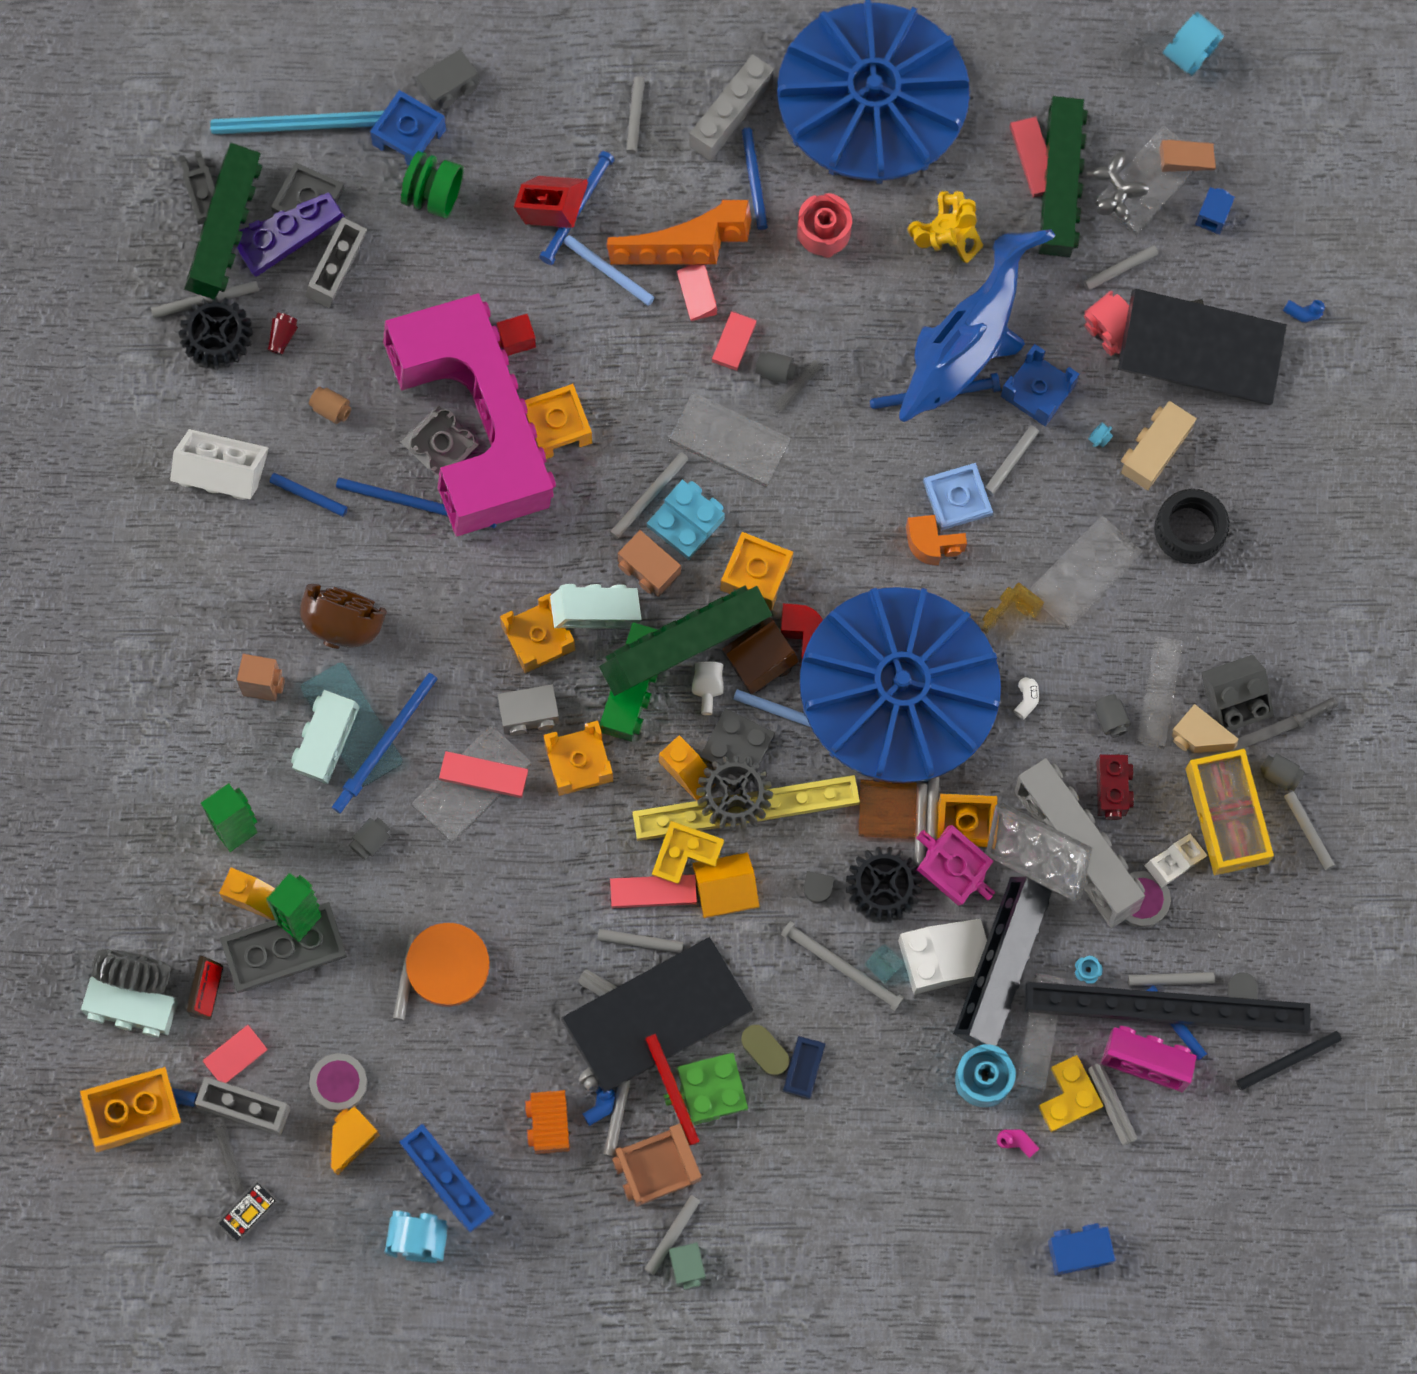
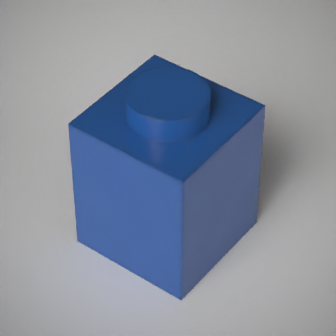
M1210 187L1195 225L1220 235L1235 196L1230 195L1224 189Z

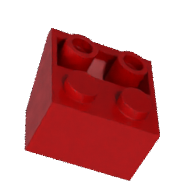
M537 176L521 184L514 209L523 222L528 225L573 228L588 180Z

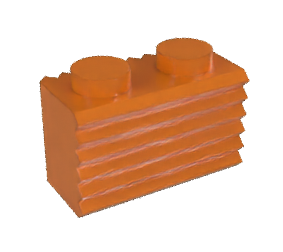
M565 1090L530 1093L531 1100L525 1101L526 1118H532L533 1129L527 1130L528 1147H534L535 1154L569 1152Z

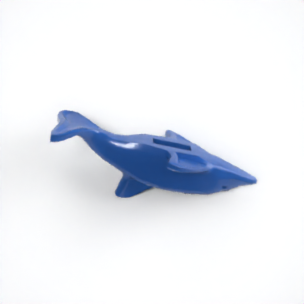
M1051 229L1028 233H1006L999 236L993 244L994 268L986 282L974 294L960 302L941 324L934 328L927 326L922 328L915 347L916 369L901 405L900 421H909L924 411L933 410L951 401L972 383L991 358L1014 355L1025 345L1024 339L1007 327L1016 295L1019 260L1026 250L1052 240L1056 235Z

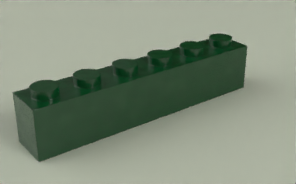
M1052 96L1050 101L1046 138L1047 169L1045 170L1044 178L1046 184L1045 192L1042 195L1040 231L1051 229L1056 236L1052 240L1039 245L1038 254L1071 257L1073 249L1078 248L1080 233L1075 232L1076 223H1080L1081 208L1077 207V199L1082 197L1083 183H1079V174H1083L1085 159L1080 158L1081 150H1084L1086 145V134L1082 133V125L1086 126L1088 109H1084V99Z
M230 142L223 158L184 290L212 300L216 299L219 291H225L229 277L225 276L226 269L231 270L236 254L231 252L233 246L238 247L243 233L238 230L240 223L245 224L249 209L245 208L247 201H252L256 187L252 186L253 179L258 180L263 165L258 163L261 153Z

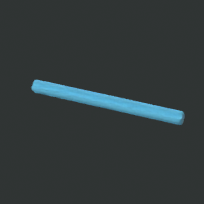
M384 111L212 119L210 129L212 134L373 127Z

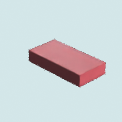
M731 311L712 357V362L737 371L757 320Z

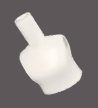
M697 662L694 664L695 674L692 681V693L702 697L701 714L712 715L713 697L724 693L722 678L724 665L719 662Z

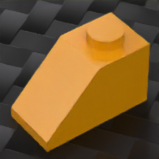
M679 735L659 753V763L698 801L702 796L697 795L696 790L703 787L698 783L700 777L707 778L704 774V769L708 767L694 749Z
M230 868L219 892L222 900L272 921L275 920L266 900L275 888L254 876Z
M355 1106L350 1110L345 1108L334 1119L336 1123L332 1129L331 1168L336 1175L340 1174L380 1136L376 1128Z

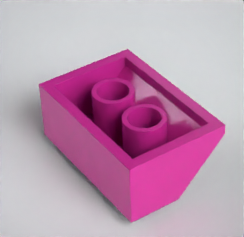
M1120 1026L1119 1028L1114 1027L1111 1031L1101 1064L1183 1092L1192 1081L1197 1055L1191 1054V1050L1181 1045L1171 1047L1163 1044V1040L1158 1037L1147 1035L1145 1038L1136 1035V1031L1132 1028Z

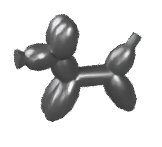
M1120 151L1113 156L1108 167H1099L1094 171H1087L1086 175L1087 177H1095L1098 180H1110L1117 190L1113 198H1106L1099 202L1097 212L1105 216L1115 211L1119 218H1123L1124 222H1128L1132 216L1129 215L1128 207L1124 202L1127 197L1140 198L1147 195L1149 187L1145 183L1137 181L1124 183L1119 173L1125 163V153Z

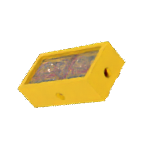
M1245 749L1190 760L1185 770L1214 876L1269 864L1274 854Z

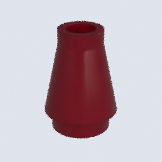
M277 313L276 317L272 318L268 351L283 355L285 348L298 329L296 326L298 320L283 313Z

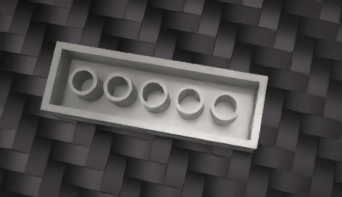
M1047 758L1018 776L1014 793L1112 929L1140 910L1145 897L1143 894L1145 889L1137 878L1133 879L1128 873V865L1121 855L1116 856L1110 848L1112 843L1104 832L1100 833L1095 827V819L1088 809L1083 810L1078 803L1079 797L1071 786L1067 787L1062 781L1063 775L1058 766L1054 763L1050 764Z

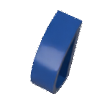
M423 1123L399 1141L422 1175L468 1232H473L494 1215Z

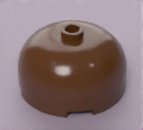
M308 584L306 586L300 605V616L305 628L312 635L323 640L324 645L339 649L340 646L347 648L362 647L372 642L382 628L387 611L382 607L379 610L373 607L375 601L365 596L338 587L321 590L320 584Z

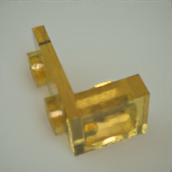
M1019 582L1013 589L1009 586L999 598L1002 601L996 609L991 607L984 615L982 620L985 623L982 631L987 634L1013 602L1016 603V608L1026 616L1030 614L1034 618L1042 611L1045 602Z

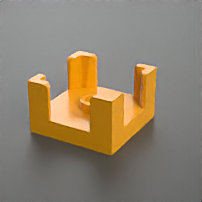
M574 384L525 400L528 414L525 415L528 423L532 422L535 426L537 433L535 441L538 448H543L546 459L554 456L553 449L576 441L579 442V447L592 444V431Z
M741 532L721 579L720 591L731 594L734 589L737 590L745 585L748 590L758 586L766 604L772 611L777 599L778 589L785 573H788L792 564L793 551Z
M551 593L538 598V606L514 616L513 611H510L500 616L501 626L524 673H528L575 651V641L570 631L566 630V628H554L550 600Z
M598 721L586 723L585 730L558 737L557 732L544 735V744L559 796L613 782V772L610 761L607 759Z

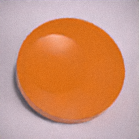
M440 923L422 931L412 942L406 958V971L413 989L424 1000L438 1006H457L474 998L484 987L490 970L488 951L482 939L470 928L457 923Z

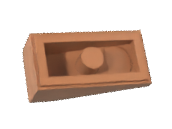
M1179 140L1161 141L1159 148L1162 172L1216 169L1214 146L1212 143Z

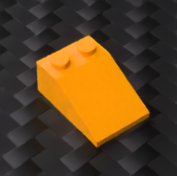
M166 1067L80 1091L82 1106L96 1153L125 1145L181 1123Z

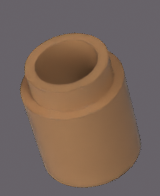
M318 387L309 400V406L313 407L314 412L335 424H338L340 421H346L351 413L352 408L349 407L350 400L327 387L324 389Z

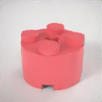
M830 193L820 196L814 195L808 198L802 204L798 216L797 238L802 246L809 252L826 258L832 257L847 245L851 234L852 215L849 205L841 197Z
M1109 291L1088 308L1084 315L1087 321L1084 324L1085 328L1093 337L1097 334L1104 341L1102 343L1104 350L1110 356L1121 352L1129 309L1128 303L1118 294L1113 296V291Z

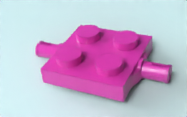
M953 825L947 826L940 838L936 840L925 830L918 834L916 839L926 846L928 851L926 857L916 870L958 906L963 905L974 891L979 892L987 901L993 897L995 891L985 884L983 880L986 871L994 861Z

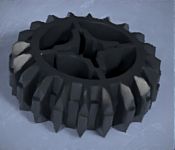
M216 297L209 304L203 298V306L201 307L193 303L194 312L186 311L185 317L187 320H181L180 322L181 328H183L179 330V337L182 338L180 344L182 348L186 349V356L193 357V362L196 365L203 361V367L206 369L211 363H213L214 368L217 370L220 367V363H224L229 368V361L231 359L239 363L238 354L246 355L247 349L245 347L252 344L249 338L253 336V330L250 328L252 323L250 318H245L247 316L244 309L239 310V305L236 302L229 306V300L226 297L221 303L218 302ZM212 317H223V318L213 319ZM203 323V332L199 334L200 337L194 340L197 328ZM237 326L236 337L229 343L228 336L233 332L232 329ZM211 329L213 331H218V333L220 331L222 339L219 337V335L215 336L214 333L212 335ZM212 347L220 348L218 350H210Z
M876 847L875 856H873L870 850H866V860L858 856L855 860L858 866L850 865L849 871L854 875L846 876V882L853 884L846 887V893L854 894L849 898L850 904L859 902L856 912L859 913L865 908L867 910L865 918L869 919L872 913L876 914L875 921L877 923H880L882 915H886L887 923L892 922V914H895L899 920L903 919L902 910L910 914L912 912L910 904L917 905L919 902L915 895L922 893V888L916 886L922 882V877L913 876L918 872L916 870L918 866L909 868L908 866L911 864L912 858L907 857L904 861L901 860L903 855L901 850L897 852L896 856L891 855L892 847L887 848L886 854H882L881 847ZM883 864L890 865L893 868L888 872H883L877 867L873 868V866ZM864 873L869 876V880L873 884L872 889L866 896L861 888V877ZM901 874L904 876L907 884V892L904 897L899 894L900 890L895 885ZM879 880H890L888 890L884 888V890L879 889L877 891L880 883ZM879 898H887L891 902L894 901L895 904L879 905L874 902Z

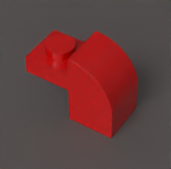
M783 603L781 633L788 639H802V664V659L811 636L823 619L811 607Z

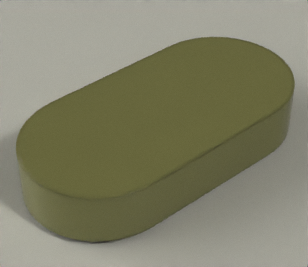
M751 1025L743 1031L741 1043L744 1050L767 1075L779 1076L787 1070L789 1065L788 1054L766 1028L761 1025Z

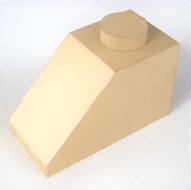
M1195 704L1174 727L1172 732L1174 743L1184 751L1189 750L1192 753L1233 751L1239 740Z

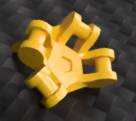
M941 191L938 195V216L928 224L914 221L909 224L907 231L918 247L928 248L932 246L935 251H939L942 249L943 244L948 243L951 247L955 246L962 261L968 263L983 247V243L975 229L977 222L975 214L976 204L971 199H965L961 191H955L953 194H949L948 191ZM951 205H953V214L949 213ZM967 238L973 239L974 245L972 249L966 253L965 240Z

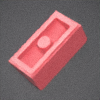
M690 264L678 270L677 275L690 321L717 315V305L705 264Z
M247 1025L206 1057L203 1063L218 1081L227 1083L268 1051V1049L251 1027Z

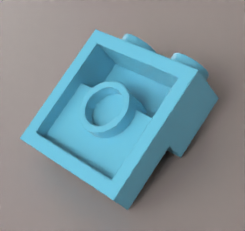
M681 480L665 498L664 504L647 522V527L690 560L724 521L725 513L722 512L724 507L714 498L707 500L701 495L703 491L696 483L690 481L687 484L684 480Z

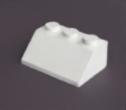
M189 429L173 452L170 481L177 482L184 487L194 486L203 488L210 493L229 494L236 499H251L259 485L268 447Z

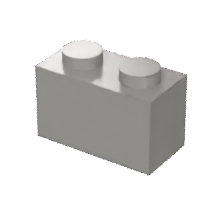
M553 684L497 694L504 733L521 735L526 733L527 729L538 728V730H548L554 728L555 724H559Z

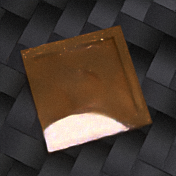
M861 779L858 836L915 839L917 782L895 783Z

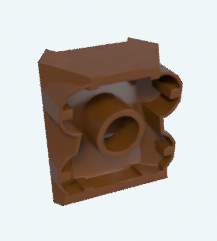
M771 617L760 622L721 649L750 694L764 689L775 678L790 673L792 666L799 662L796 653L792 650Z

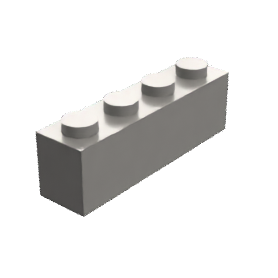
M752 54L690 132L689 147L711 161L772 85L774 68Z

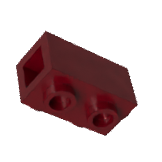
M1100 754L1096 761L1098 816H1105L1106 820H1120L1122 816L1127 815L1129 808L1134 806V792L1129 791V780H1133V764H1128V755Z

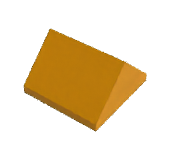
M940 794L938 800L937 839L940 838L947 826L953 825L977 847H993L997 796Z
M748 852L718 858L715 867L701 862L692 863L703 918L759 908L755 873Z

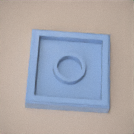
M976 463L923 478V483L940 531L993 515V510Z

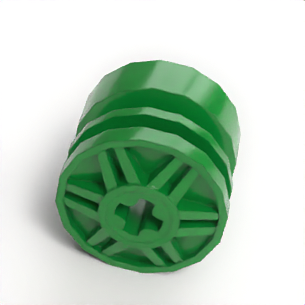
M417 151L404 175L401 204L409 207L413 204L415 209L420 210L428 200V213L447 219L454 208L461 188L464 173L463 165L444 160L437 170L436 156L430 155L427 159V153Z

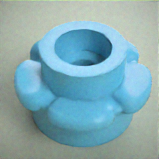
M1102 422L1088 437L1093 443V447L1100 445L1103 448L1113 437L1110 433L1112 426L1107 427Z
M1093 956L1079 958L1075 964L1077 979L1085 981L1087 984L1095 983L1098 977L1102 975V965ZM1089 967L1091 972H1087L1086 968Z

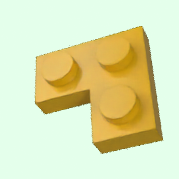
M670 821L652 876L679 885L688 858L715 867L725 840Z
M1078 1055L1051 1067V1071L1063 1094L1038 1106L1050 1132L1056 1131L1103 1108V1104Z

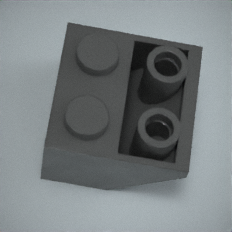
M1254 655L1201 672L1205 695L1215 720L1228 731L1274 716L1266 669Z

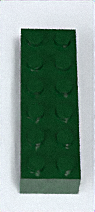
M745 585L731 592V594L721 597L707 606L697 609L681 619L675 620L657 631L651 632L633 643L613 651L605 656L607 662L600 665L599 668L613 695L616 696L771 617L772 613L758 586L748 590Z

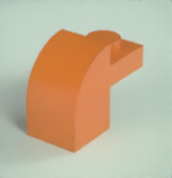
M935 515L909 517L907 519L908 545L913 555L921 562L929 565H939L941 554H944L946 557H954L960 555L961 552H965L967 545L966 533L938 536Z

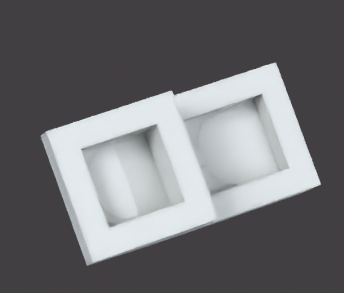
M1188 834L1172 844L1167 850L1151 859L1144 866L1162 888L1208 855L1193 836Z

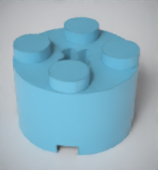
M1196 12L1175 35L1173 43L1168 44L1163 54L1184 72L1193 76L1206 57H1209L1217 48L1224 35L1221 33L1222 31L1199 12Z
M990 1044L974 1047L963 1055L957 1066L955 1084L958 1094L974 1106L991 1107L998 1105L1007 1097L1012 1089L1016 1078V1070L1009 1055L1000 1047ZM983 1070L988 1071V1077L990 1078L987 1081H983L982 1076L978 1075L982 1074Z
M393 1211L389 1222L385 1254L397 1258L398 1253H403L402 1256L406 1257V1260L437 1263V1260L443 1262L448 1231L447 1221L438 1219V1216L433 1214L421 1213L420 1218L410 1217L408 1212Z

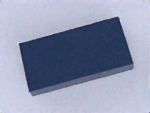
M798 1036L783 1088L784 1093L811 1099L826 1043Z

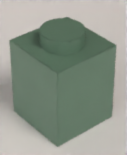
M698 1242L669 1249L676 1286H683L684 1290L700 1287V1281H704L706 1276Z

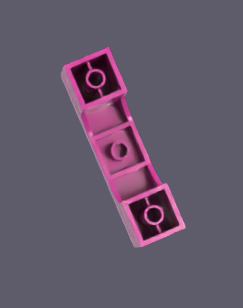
M479 293L385 320L383 343L401 391L439 379H452L462 383L473 397L491 447L485 453L440 467L437 488L456 537L490 527L494 523H503L548 509L551 498L554 497L553 488L556 487L552 472H547L544 464L546 463L545 452L542 447L538 448L536 444L537 433L535 426L532 422L528 423L525 415L528 414L525 400L518 397L516 391L518 390L517 379L514 374L509 373L507 368L509 365L507 353L499 347L498 341H500L497 327L495 325L491 326L489 317H491L489 306L486 301L482 302Z

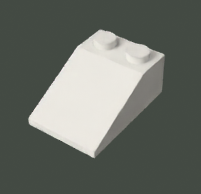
M981 919L930 926L900 934L898 942L913 994L916 995L973 980L987 942Z

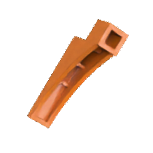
M722 200L720 205L703 215L664 230L633 236L608 237L607 249L610 264H717L721 242H748L752 222L749 200Z

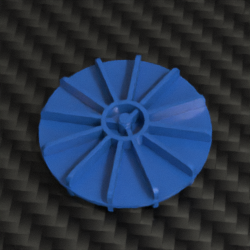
M864 0V3L843 6L828 13L823 11L819 13L817 19L806 26L790 43L782 60L777 84V98L781 117L793 139L794 145L799 147L816 163L828 169L829 174L834 176L837 173L853 179L876 181V184H882L883 180L901 178L920 170L922 172L927 170L928 166L941 157L957 139L965 122L969 105V78L959 51L954 45L952 36H947L936 24L918 14L917 8L912 7L909 10L892 4L871 3V0Z
M893 587L872 588L868 592L845 601L825 617L811 636L802 659L800 695L803 712L810 727L821 744L829 751V755L832 758L835 757L850 769L864 776L874 778L873 781L912 783L926 782L942 776L963 764L978 750L995 722L1000 703L1001 681L996 653L993 652L985 634L970 618L971 614L968 611H962L948 600L927 592L925 588L917 590Z

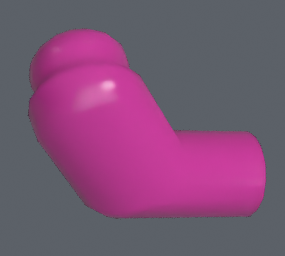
M1005 1129L999 1132L997 1136V1144L1001 1148H1020L1028 1158H1031L1040 1149L1021 1129Z

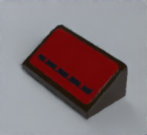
M205 956L198 958L186 1011L190 1017L210 1020L220 985L223 965Z

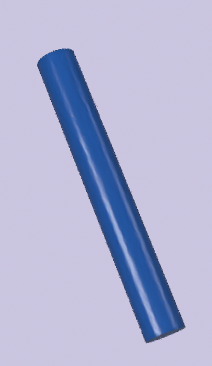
M273 473L270 478V483L342 517L347 513V506L281 475Z
M1152 986L1151 988H1149V989L1147 990V991H1157V992H1159V991L1155 988V986ZM1170 1024L1191 1052L1197 1055L1198 1061L1207 1055L1206 1051L1185 1025Z

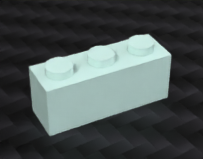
M565 584L560 586L550 596L554 628L630 629L633 622L638 623L642 620L637 588H627L626 585L602 588L599 584H592L586 587Z
M324 690L322 696H318L314 702L313 712L315 713L311 722H307L302 732L304 739L301 747L296 748L291 759L292 768L301 775L329 784L360 706L351 699Z
M91 977L81 1010L85 1015H88L87 1020L104 1024V1021L107 1020L115 1022V1027L131 1031L132 1027L143 1029L142 1033L147 1036L159 1038L160 1034L168 1036L178 1002L171 996L159 993L149 994L146 992L130 991L102 983V981H97L94 977Z

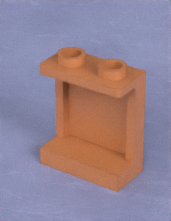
M680 1123L669 1127V1130L638 1143L622 1149L621 1147L616 1148V1157L612 1158L617 1173H623L627 1184L622 1186L628 1201L634 1200L636 1207L701 1182L702 1178Z

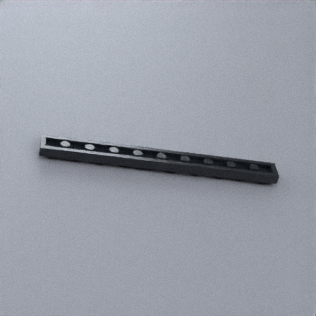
M1027 982L1025 985L1026 1013L1308 1034L1311 1031L1310 1003Z

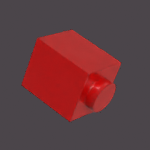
M528 313L496 322L500 337L498 344L500 348L506 351L507 356L536 348V338Z

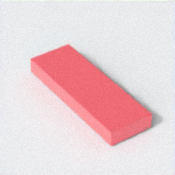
M1032 117L1011 122L1010 129L1032 197L1041 196L1045 192L1046 180L1044 178L1045 170L1047 169V148L1037 118Z
M445 751L439 780L522 798L528 769Z
M695 874L682 875L679 885L655 876L610 879L611 908L697 904Z

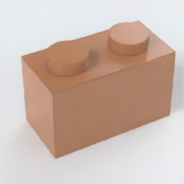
M641 530L618 552L619 568L628 576L633 574L639 580L638 583L642 589L649 594L653 592L659 597L681 574V565Z
M248 654L242 655L237 677L242 695L276 702L277 694H282L285 678L282 677V670L279 669L276 659Z

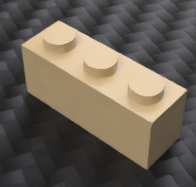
M1171 401L1164 408L1159 406L1151 418L1154 423L1149 429L1144 427L1138 435L1136 441L1139 444L1134 450L1129 448L1123 456L1121 462L1124 463L1121 473L1148 491L1192 430L1197 418Z

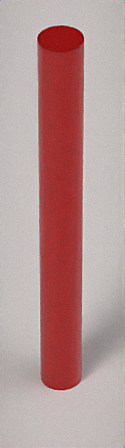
M653 1034L646 1037V1042L689 1146L696 1144L700 1140L657 1035Z

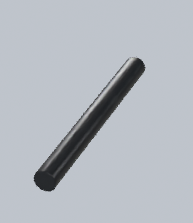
M1334 1031L1236 1080V1084L1240 1091L1342 1041V1038L1338 1031Z

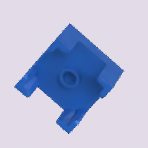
M399 90L370 131L372 145L382 151L385 149L384 144L404 155L406 165L409 166L416 152H423L435 134L438 139L441 138L446 131L445 116Z
M1034 344L1027 353L1023 365L1014 377L1010 376L1004 384L1001 397L1046 427L1076 386L1079 373L1070 367L1067 368L1066 373H1063L1045 361V350Z

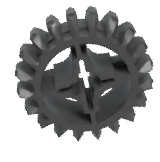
M735 755L733 763H729L727 756L722 759V766L717 761H713L712 767L714 771L709 768L704 769V774L707 778H699L698 783L703 787L696 790V794L702 796L697 801L698 806H706L702 810L703 816H708L712 813L709 821L711 824L716 823L719 819L721 820L719 828L723 830L726 823L731 824L730 829L732 832L736 830V824H740L743 831L747 830L746 821L756 826L757 819L755 815L764 819L766 813L763 809H770L771 803L767 799L773 798V792L767 790L772 787V782L769 780L763 781L767 777V772L761 771L757 773L760 764L755 763L750 767V758L748 757L744 759L743 763H739V756ZM728 774H741L736 780H729L726 777L722 778ZM750 781L755 784L758 791V799L755 803L750 800L751 797L745 791ZM714 784L719 786V791L724 794L719 806L715 804L711 795ZM741 787L739 796L734 795L728 800V798L730 797V790L732 792H735L737 789L739 790V788ZM735 806L741 807L744 810L748 809L741 813L728 812L729 809Z
M114 949L99 950L93 959L92 976L97 981H102V983L130 991L157 994L164 992L166 985L169 983L170 967L159 959Z

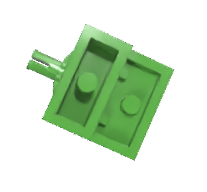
M734 1053L677 1067L681 1083L679 1092L693 1125L748 1110ZM664 1094L666 1107L672 1105L668 1094Z

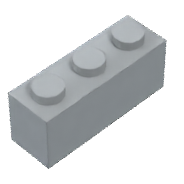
M342 217L307 287L305 297L330 308L364 240L366 228Z
M204 1077L195 1102L199 1110L281 1136L291 1110L287 1103L208 1077Z

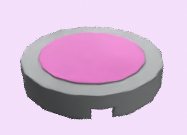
M1150 872L1130 873L1133 879L1137 878L1143 885L1145 897L1140 910L1124 921L1134 927H1152L1161 922L1169 911L1171 903L1169 888L1167 885L1161 888Z
M340 1053L325 1056L318 1061L311 1071L309 1081L312 1096L318 1104L327 1110L341 1112L345 1108L349 1110L356 1106L364 1097L368 1083L365 1069L359 1061L348 1054Z

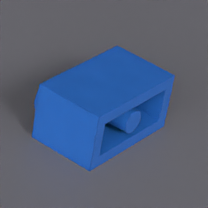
M1099 1223L1083 1226L1082 1232L1072 1233L1071 1229L1054 1232V1237L1048 1240L1055 1276L1112 1265L1116 1260L1108 1226L1100 1228Z

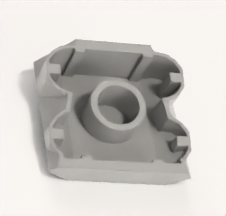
M440 405L433 409L400 441L438 479L440 467L462 461L480 444L468 430H465L456 422L455 415L450 410L443 409Z

